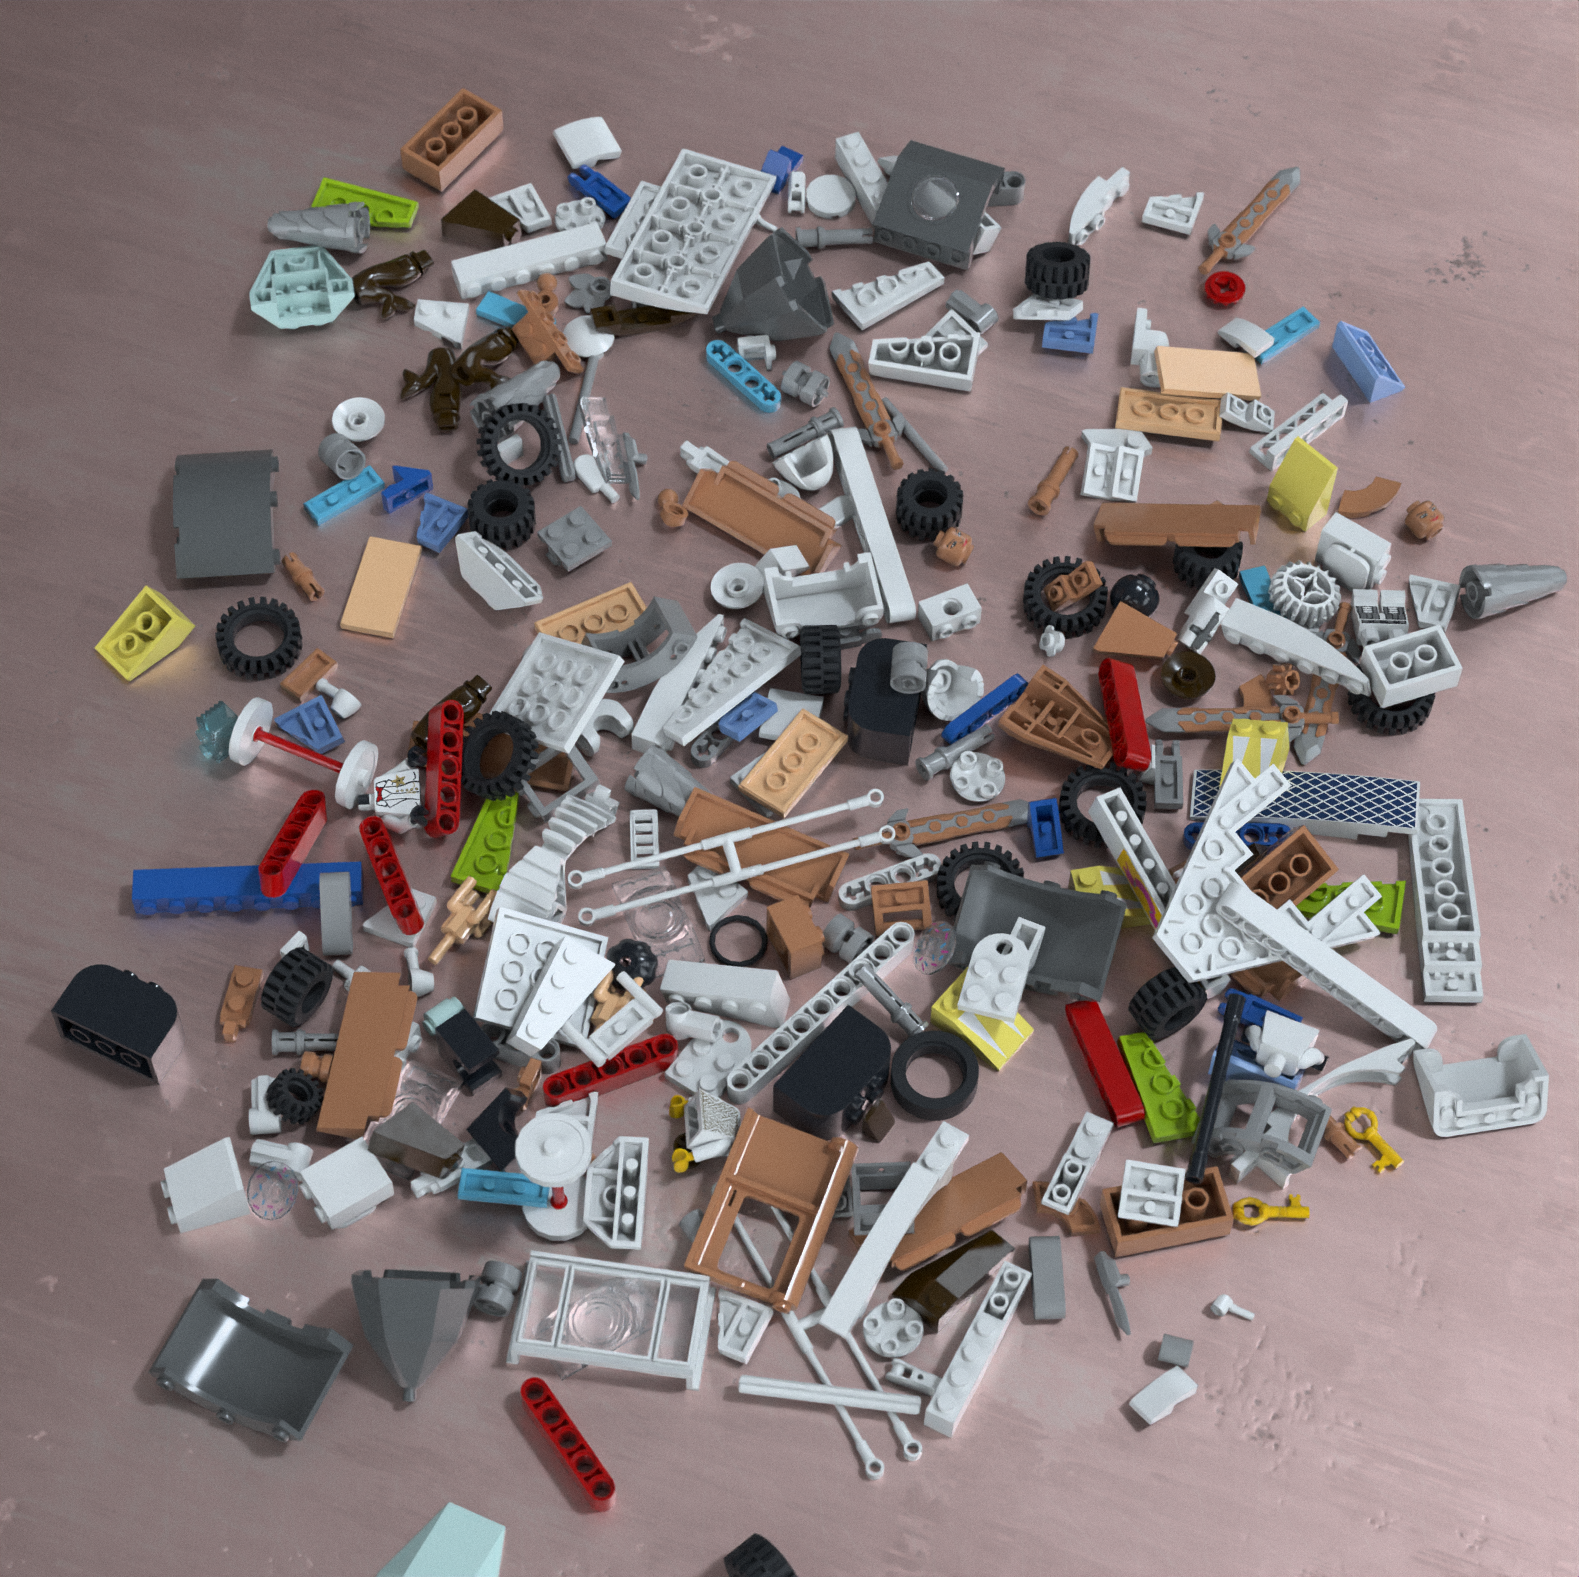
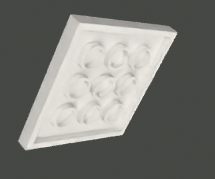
M539 632L489 714L492 715V711L507 712L532 727L531 731L535 732L537 736L533 740L537 741L538 744L569 754L625 661L619 655Z
M499 907L495 915L473 1019L512 1030L554 945L567 936L604 957L608 937ZM595 989L568 1018V1021L586 1039L595 1003V998L593 997ZM561 1029L551 1038L557 1043L579 1048Z

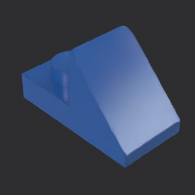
M781 146L777 152L769 150L761 172L777 176L771 192L780 194L788 183L789 174L796 172L803 163L802 154L784 146Z
M392 466L396 484L388 486L381 492L383 508L388 514H391L423 496L426 492L428 493L433 490L431 472L424 469Z
M1057 798L1028 802L1027 827L1031 829L1034 856L1038 858L1064 854Z

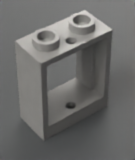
M575 745L570 753H565V755L579 773L583 782L547 806H543L527 781L523 779L520 781L524 788L521 791L516 789L520 796L525 794L530 800L527 806L536 819L541 816L545 823L548 822L551 817H555V809L561 806V802L566 799L567 795L582 799L587 794L596 790V787L600 784L599 779ZM548 747L539 753L538 759H531V763L536 765V770L562 751ZM528 769L526 774H530L533 770Z
M911 1162L853 1164L851 1171L854 1235H868L886 1204L861 1205L860 1190L897 1189L911 1167ZM914 1221L905 1234L914 1233Z

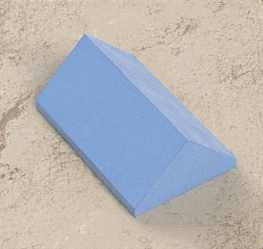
M1343 321L1337 324L1332 347L1370 403L1401 392L1406 388L1367 331Z
M1237 1040L1234 1041L1225 1081L1230 1079L1256 1080L1282 1085L1294 1090L1298 1089L1306 1069H1299L1295 1076L1281 1073L1279 1077H1270L1264 1072L1265 1066L1255 1061L1256 1052L1251 1049V1046ZM1218 1046L1216 1047L1212 1055L1208 1074L1210 1075L1212 1073Z

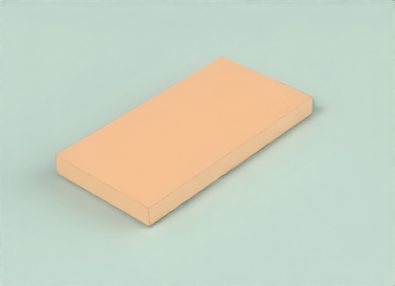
M1157 346L1154 350L1161 394L1221 398L1229 392L1235 397L1246 401H1253L1254 399L1259 401L1261 398L1255 359L1249 353Z
M1120 387L1115 428L1220 441L1222 418L1219 414L1221 400L1161 394V392Z
M369 537L340 623L341 629L394 638L422 553L421 546Z
M629 582L534 622V628L537 633L540 632L581 644L585 633L600 634L614 630L622 632L634 625V620L647 607L632 582Z
M802 708L739 784L738 791L784 819L846 744L848 735Z

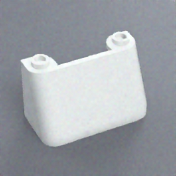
M871 552L857 554L858 561L851 566L849 562L843 563L842 570L792 577L791 571L785 572V576L779 574L778 567L765 568L764 594L777 635L783 636L786 639L794 638L800 635L803 625H837L838 628L877 624L883 616L884 607Z
M1526 1034L1510 1036L1502 1040L1497 1049V1057L1443 1065L1442 1056L1435 1049L1413 1051V1064L1429 1121L1438 1136L1449 1137L1528 1125L1539 1122L1546 1115L1549 1074Z

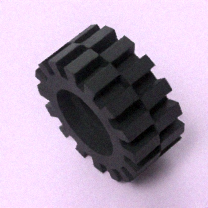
M290 1068L289 1071L284 1069L270 1084L266 1091L268 1093L266 1100L270 1101L268 1104L270 1109H276L273 1112L276 1116L279 1114L283 1116L281 1120L286 1122L290 1119V1124L295 1125L298 1122L301 1125L305 1121L308 1122L322 1106L324 1096L321 1095L323 1090L322 1088H317L319 1085L317 1080L314 1082L310 1080L313 1077L308 1073L307 1076H304V1070L299 1069L296 1073L295 1068ZM290 1092L295 1094L300 1099V1101L295 1099L290 1094Z

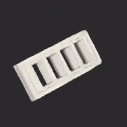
M655 809L630 811L631 861L641 859L637 858V854H659L658 811ZM653 832L651 835H636V833ZM636 844H653V846H636ZM659 861L634 867L631 870L659 869Z

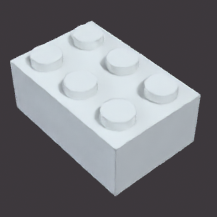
M1440 624L1364 646L1359 664L1364 675L1369 679L1370 687L1381 708L1456 687L1463 669Z

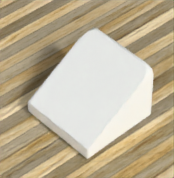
M1150 745V765L1145 772L1137 771V781L1154 785L1156 769L1155 745Z

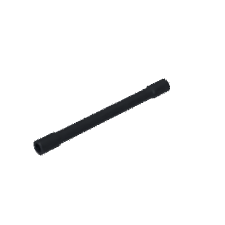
M1236 993L1229 994L1223 1017L1224 1023L1195 1145L1190 1155L1185 1176L1186 1181L1193 1184L1203 1183L1208 1162V1151L1238 1024L1241 1022L1245 1005V997Z

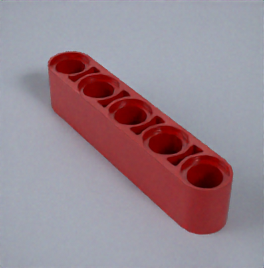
M1105 658L1100 664L1098 677L1115 764L1138 772H1145L1151 762V749L1134 666L1115 659Z
M448 700L432 707L428 718L425 808L430 813L424 816L428 820V824L424 829L427 835L434 839L456 832L459 827L464 712L461 704L455 700ZM444 710H445V711L447 712V714H448V717H449L448 719H447V718L445 717V715H444ZM443 737L447 741V747L443 743ZM442 764L446 768V774L442 771ZM440 792L444 794L445 802L442 800ZM439 819L442 820L444 824V829L441 828L439 824Z
M308 790L299 797L261 861L258 871L261 892L264 896L269 898L280 897L287 891L328 819L326 799L322 791Z
M367 817L360 823L359 832L391 914L403 934H417L424 926V919L391 836L380 817Z
M1078 1000L1065 1004V1013L1069 1025L1115 1128L1144 1120L1143 1104L1098 1002Z
M660 1034L625 1047L611 1060L606 1059V1062L601 1067H597L592 1061H588L551 1075L543 1083L545 1105L547 1107H557L560 1103L571 1099L572 1102L587 1098L589 1093L598 1092V1096L667 1071L678 1057L677 1040L670 1034ZM664 1049L671 1051L669 1054L659 1053V1051ZM638 1059L644 1061V1063L638 1065L632 1062ZM608 1070L617 1071L613 1075H608L605 1072ZM581 1080L590 1081L587 1085L578 1084ZM555 1090L563 1092L562 1094L557 1096L550 1094Z
M531 1377L525 1380L521 1386V1400L525 1411L591 1507L597 1511L610 1510L616 1502V1488L613 1479L546 1382L538 1377ZM532 1392H540L542 1394L537 1400L528 1398V1395ZM548 1416L559 1418L554 1424L544 1422V1419ZM565 1440L576 1442L571 1448L561 1446V1443ZM583 1464H589L593 1467L587 1473L579 1472L577 1469ZM601 1488L607 1489L610 1492L606 1497L594 1495Z

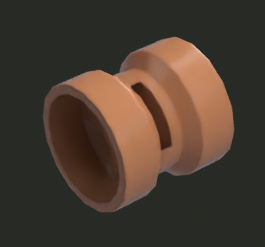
M305 1051L300 1067L301 1070H304L303 1075L307 1076L309 1073L313 1076L310 1080L317 1079L318 1077L321 1083H327L334 1055L325 1054L320 1058L314 1052Z

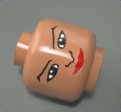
M1417 500L1406 509L1409 514L1405 518V524L1417 538H1427V540H1430L1444 528L1443 522L1445 517L1433 502L1427 500L1420 503Z
M950 527L946 533L940 531L933 544L938 547L936 556L953 566H959L961 563L966 564L975 547L972 544V537L955 527Z

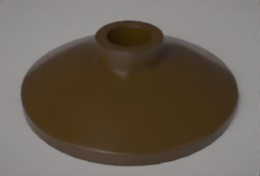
M1195 652L1175 653L1167 658L1161 669V680L1164 687L1171 694L1179 698H1200L1206 695L1215 683L1216 674L1213 665L1207 658Z

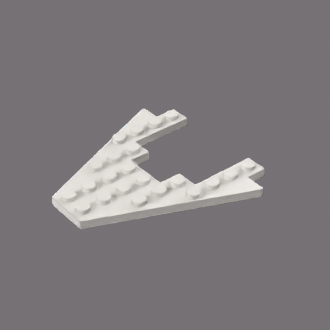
M1238 758L1230 764L1152 937L1188 983L1283 961L1221 917L1215 909L1229 883H1238L1248 888L1235 872V869L1250 858L1253 853L1235 832L1291 787V784L1274 764L1256 778L1250 774ZM1363 874L1308 921L1290 899L1277 910L1332 949L1373 939L1380 934L1364 911L1382 896Z

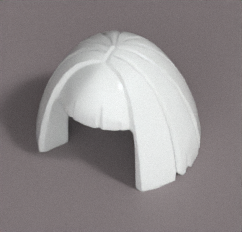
M827 434L808 442L805 446L803 445L791 451V453L780 457L773 462V465L794 486L807 491L818 490L828 483L833 472V453L830 439Z
M940 659L935 661L929 669H926V687L921 691L922 699L929 711L939 719L953 721L981 700L980 697H983V678L975 668L957 665L947 659Z

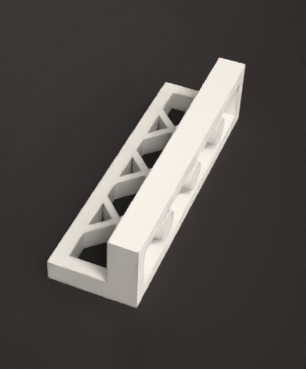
M1324 393L1320 394L1250 447L1249 453L1272 472L1281 465L1297 436L1309 444L1343 418L1348 400L1341 394L1333 400ZM1320 404L1325 405L1322 409L1316 412V407H1318ZM1301 419L1306 420L1305 422H1303L1301 425H1299V426L1297 427V422H1298L1299 420H1301ZM1282 433H1289L1281 440H1279V435H1281ZM1264 447H1270L1266 455L1260 451Z

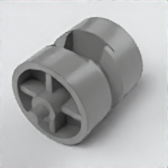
M799 361L793 362L788 370H784L782 373L784 377L781 390L793 397L800 396L801 401L812 407H816L824 397L827 398L829 395L827 390L830 378L817 370L811 372L809 366Z

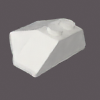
M476 531L456 535L455 542L461 576L470 584L473 590L477 591L487 601L490 607L495 610H502L542 602L543 596L540 585L505 551L492 542L482 539V535Z
M619 1136L587 1168L583 1224L610 1248L641 1250L649 1138Z

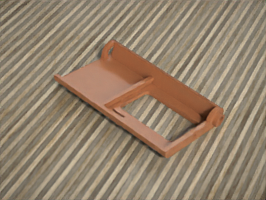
M748 1107L685 1261L684 1268L692 1274L710 1276V1281L769 1303L778 1312L788 1314L790 1311H796L859 1150L857 1145L839 1137H833L830 1142L763 1117L757 1114L754 1109ZM745 1198H752L796 1215L799 1218V1223L776 1282L769 1289L723 1272L718 1268V1262Z

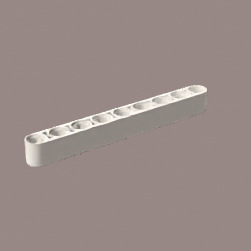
M855 426L829 430L828 437L832 447L833 459L844 493L849 496L848 500L855 504V513L852 518L863 552H871L884 607L883 614L887 623L915 620V602L858 429Z
M1229 883L1215 907L1221 917L1397 1043L1412 1038L1416 1041L1413 1051L1428 1049L1438 1030L1432 1020L1248 888L1238 883Z
M906 922L893 924L740 1062L727 1077V1095L730 1101L735 1104H745L804 1052L848 1004L853 1007L869 992L854 976L866 963L883 980L913 951L914 929ZM897 938H904V939H906L907 941H905V942H899V941H897V940H895V939H897ZM885 956L887 959L879 960L876 957ZM837 992H845V993H847V995H846V996H838L836 993H837ZM825 1010L828 1013L821 1015L816 1013V1011ZM798 1028H804L807 1031L804 1033H799L795 1030ZM782 1046L787 1048V1050L777 1051L775 1048ZM757 1065H764L767 1068L764 1070H757L754 1067ZM741 1083L746 1085V1087L738 1089L734 1085Z

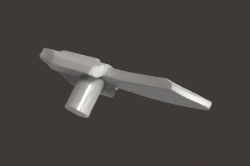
M624 432L619 440L625 468H627L629 491L636 500H639V483L634 463L646 464L647 454L638 453L635 439L629 433Z
M1100 1251L1094 1257L1103 1287L1106 1293L1109 1294L1115 1322L1126 1335H1130L1131 1331L1127 1312L1117 1288L1119 1286H1128L1130 1284V1277L1128 1274H1120L1115 1260L1109 1257L1105 1251Z

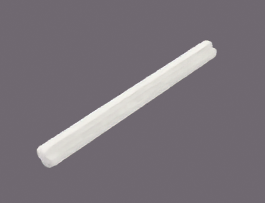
M741 1375L739 1379V1392L745 1394L916 1415L919 1414L921 1398L913 1395Z

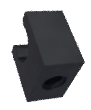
M465 1008L435 1028L439 1055L472 1095H475L503 1076L501 1069L493 1061V1058L500 1054L499 1049Z
M507 1087L466 1130L502 1172L520 1173L521 1170L515 1155L516 1140L519 1136L515 1127V1117L520 1107L526 1104L528 1098L522 1091Z

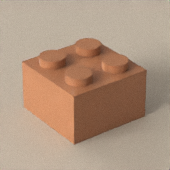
M799 895L767 907L766 934L790 980L821 968L822 956L824 955L822 942H825L824 934L820 926L815 927L813 924L811 909L807 903H802Z

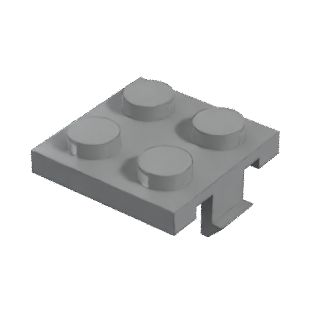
M582 506L537 532L539 539L548 546L549 553L545 555L554 565L559 566L562 562V565L568 572L612 546L611 539Z

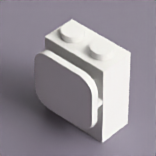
M1335 512L1321 531L1315 561L1323 565V572L1329 571V577L1336 578L1335 583L1351 592L1353 589L1371 590L1375 584L1380 585L1387 574L1385 568L1391 559V555H1389L1391 543Z
M363 1137L300 1171L302 1183L299 1184V1187L307 1200L313 1199L316 1204L314 1211L321 1223L327 1221L332 1230L352 1225L371 1214L376 1209L377 1204L394 1195L392 1181L375 1155L368 1151V1144Z

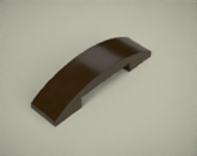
M615 305L590 308L595 330L611 335H637L659 331L681 324L696 316V313L655 306L618 311Z

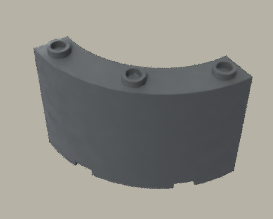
M273 449L177 455L175 461L176 475L173 477L174 529L179 528V537H176L177 544H174L177 579L275 573L276 565L281 564L280 550L275 549L273 507H278L277 491H273L275 472H279L278 456H273Z
M984 861L983 865H971L947 947L948 953L945 954L943 962L965 970L969 967L974 948L983 938L997 933L1011 935L1018 918L1021 917L1045 927V933L1035 965L1028 972L1024 989L1057 996L1058 992L1069 995L1071 999L1100 1002L1127 903L1118 900V895L1110 891L1101 890L1100 894L1060 888V884L1052 881L1039 883L1000 870V865L993 862ZM1001 944L997 947L996 950L999 954H1002L1006 944Z
M202 1279L148 1373L157 1378L156 1384L167 1391L175 1390L193 1402L217 1413L216 1417L226 1424L232 1425L233 1422L271 1435L284 1443L288 1439L301 1441L354 1345L333 1329L305 1324L303 1329L293 1326L290 1318L269 1309L262 1313L248 1305L250 1299L238 1293L221 1280Z

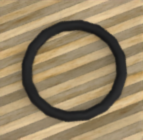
M734 915L722 919L714 926L709 939L712 954L718 961L727 966L737 967L749 966L760 960L767 950L768 937L764 927L757 920L742 915ZM734 921H744L754 925L762 937V945L757 955L741 962L724 958L717 951L715 945L716 934L721 927Z

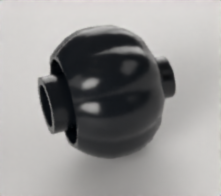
M1130 574L1121 577L1114 584L1110 592V603L1116 609L1121 601L1151 618L1159 607L1160 596L1159 592L1155 589L1156 584L1151 578L1144 574H1138L1137 576Z
M623 939L608 950L606 954L607 960L615 964L612 968L613 981L611 984L616 989L626 990L616 979L623 971L632 979L636 977L643 978L642 989L655 980L658 959L646 942Z

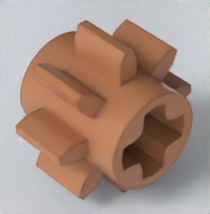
M1274 664L1273 670H1270L1266 677L1267 688L1275 690L1274 695L1293 696L1294 690L1300 685L1299 671L1292 670V664Z

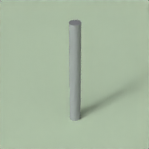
M589 356L568 440L571 444L579 443L599 358L596 356Z
M887 397L882 399L888 415L893 419L900 412ZM905 419L903 433L937 472L942 470L946 473L948 467Z

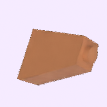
M1120 601L1092 651L1096 654L1162 660L1165 654L1171 656L1178 642L1174 638L1177 633Z

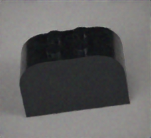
M879 638L868 642L862 647L858 654L856 668H850L849 689L845 693L843 721H847L848 744L862 758L908 765L921 692L906 694L898 692L891 687L893 648L895 645L907 641Z
M91 965L78 972L51 1010L61 1038L157 1084L161 1083L185 1044V1033L174 999L158 984L151 981L146 983L140 980L133 972L129 970L121 971L110 965Z
M848 1004L773 1085V1111L796 1129L828 1141L833 1137L841 1136L852 1124L857 1125L862 1120L865 1110L870 1104H874L877 1099H881L883 1096V1090L889 1079L891 1044L887 1034Z

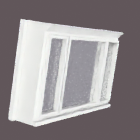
M531 1250L530 1261L526 1260L506 1363L519 1365L520 1355L683 1378L686 1379L687 1389L699 1391L716 1288L710 1287V1276Z

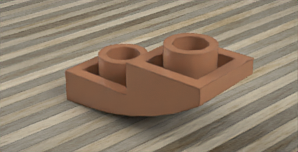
M1085 561L1069 575L1057 577L1043 590L1052 611L1058 612L1086 597L1103 585L1093 561Z

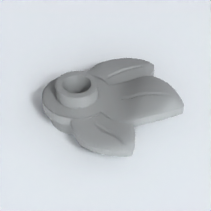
M590 274L572 275L569 277V282L575 290L565 298L564 302L572 308L584 307L585 312L590 314V308L604 306L605 300L612 296L610 295L611 282L606 277L600 276L595 278Z

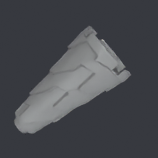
M364 202L310 207L304 210L279 211V213H274L268 219V230L278 239L293 240L353 253H364L368 244H362L363 238H370V216L368 208L363 207Z
M539 361L523 373L497 385L484 394H479L470 404V406H474L470 414L477 428L484 427V419L490 417V413L493 410H498L503 405L528 403V405L538 406L543 401L544 396L557 385L556 382L560 378L558 365L552 361ZM513 420L505 425L499 434L498 443L513 436L514 432L525 421Z
M1499 563L1468 565L1462 570L1459 578L1460 588L1465 587L1466 594L1460 595L1464 610L1472 619H1481L1505 612V609L1528 604V601L1545 597L1550 593L1561 591L1567 583V575L1559 566L1552 565L1529 566L1527 564L1505 565Z
M657 744L655 746L652 745L643 754L634 767L636 770L635 777L629 775L625 784V791L631 795L644 799L665 812H672L679 817L694 787L711 793L694 779L688 770L670 757Z

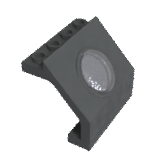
M910 140L897 157L873 225H875L873 242L968 270L971 266L975 238L991 194H999L1002 189L1005 168Z

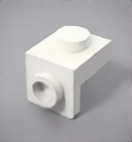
M768 335L738 338V354L746 361L765 359L766 370H772V360H776L775 345H770Z

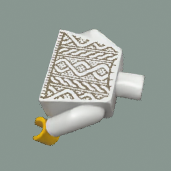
M701 1089L694 1096L689 1097V1100H685L681 1095H674L670 1100L669 1116L676 1119L685 1115L686 1145L688 1149L692 1150V1152H687L685 1149L678 1148L673 1152L672 1162H675L674 1171H686L689 1161L692 1160L700 1162L710 1158L728 1156L741 1126L738 1108L721 1100L717 1095L709 1094Z

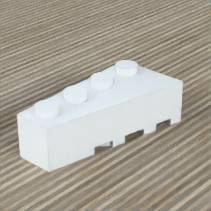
M980 332L958 336V334H947L946 337L921 336V338L908 339L907 337L873 339L868 362L869 375L971 392L980 348Z
M563 937L554 945L506 1043L529 1056L536 1054L547 1044L615 964L569 937Z
M668 960L660 991L667 1004L685 1002L693 1010L773 1028H779L784 1024L790 1003L789 995L777 970Z

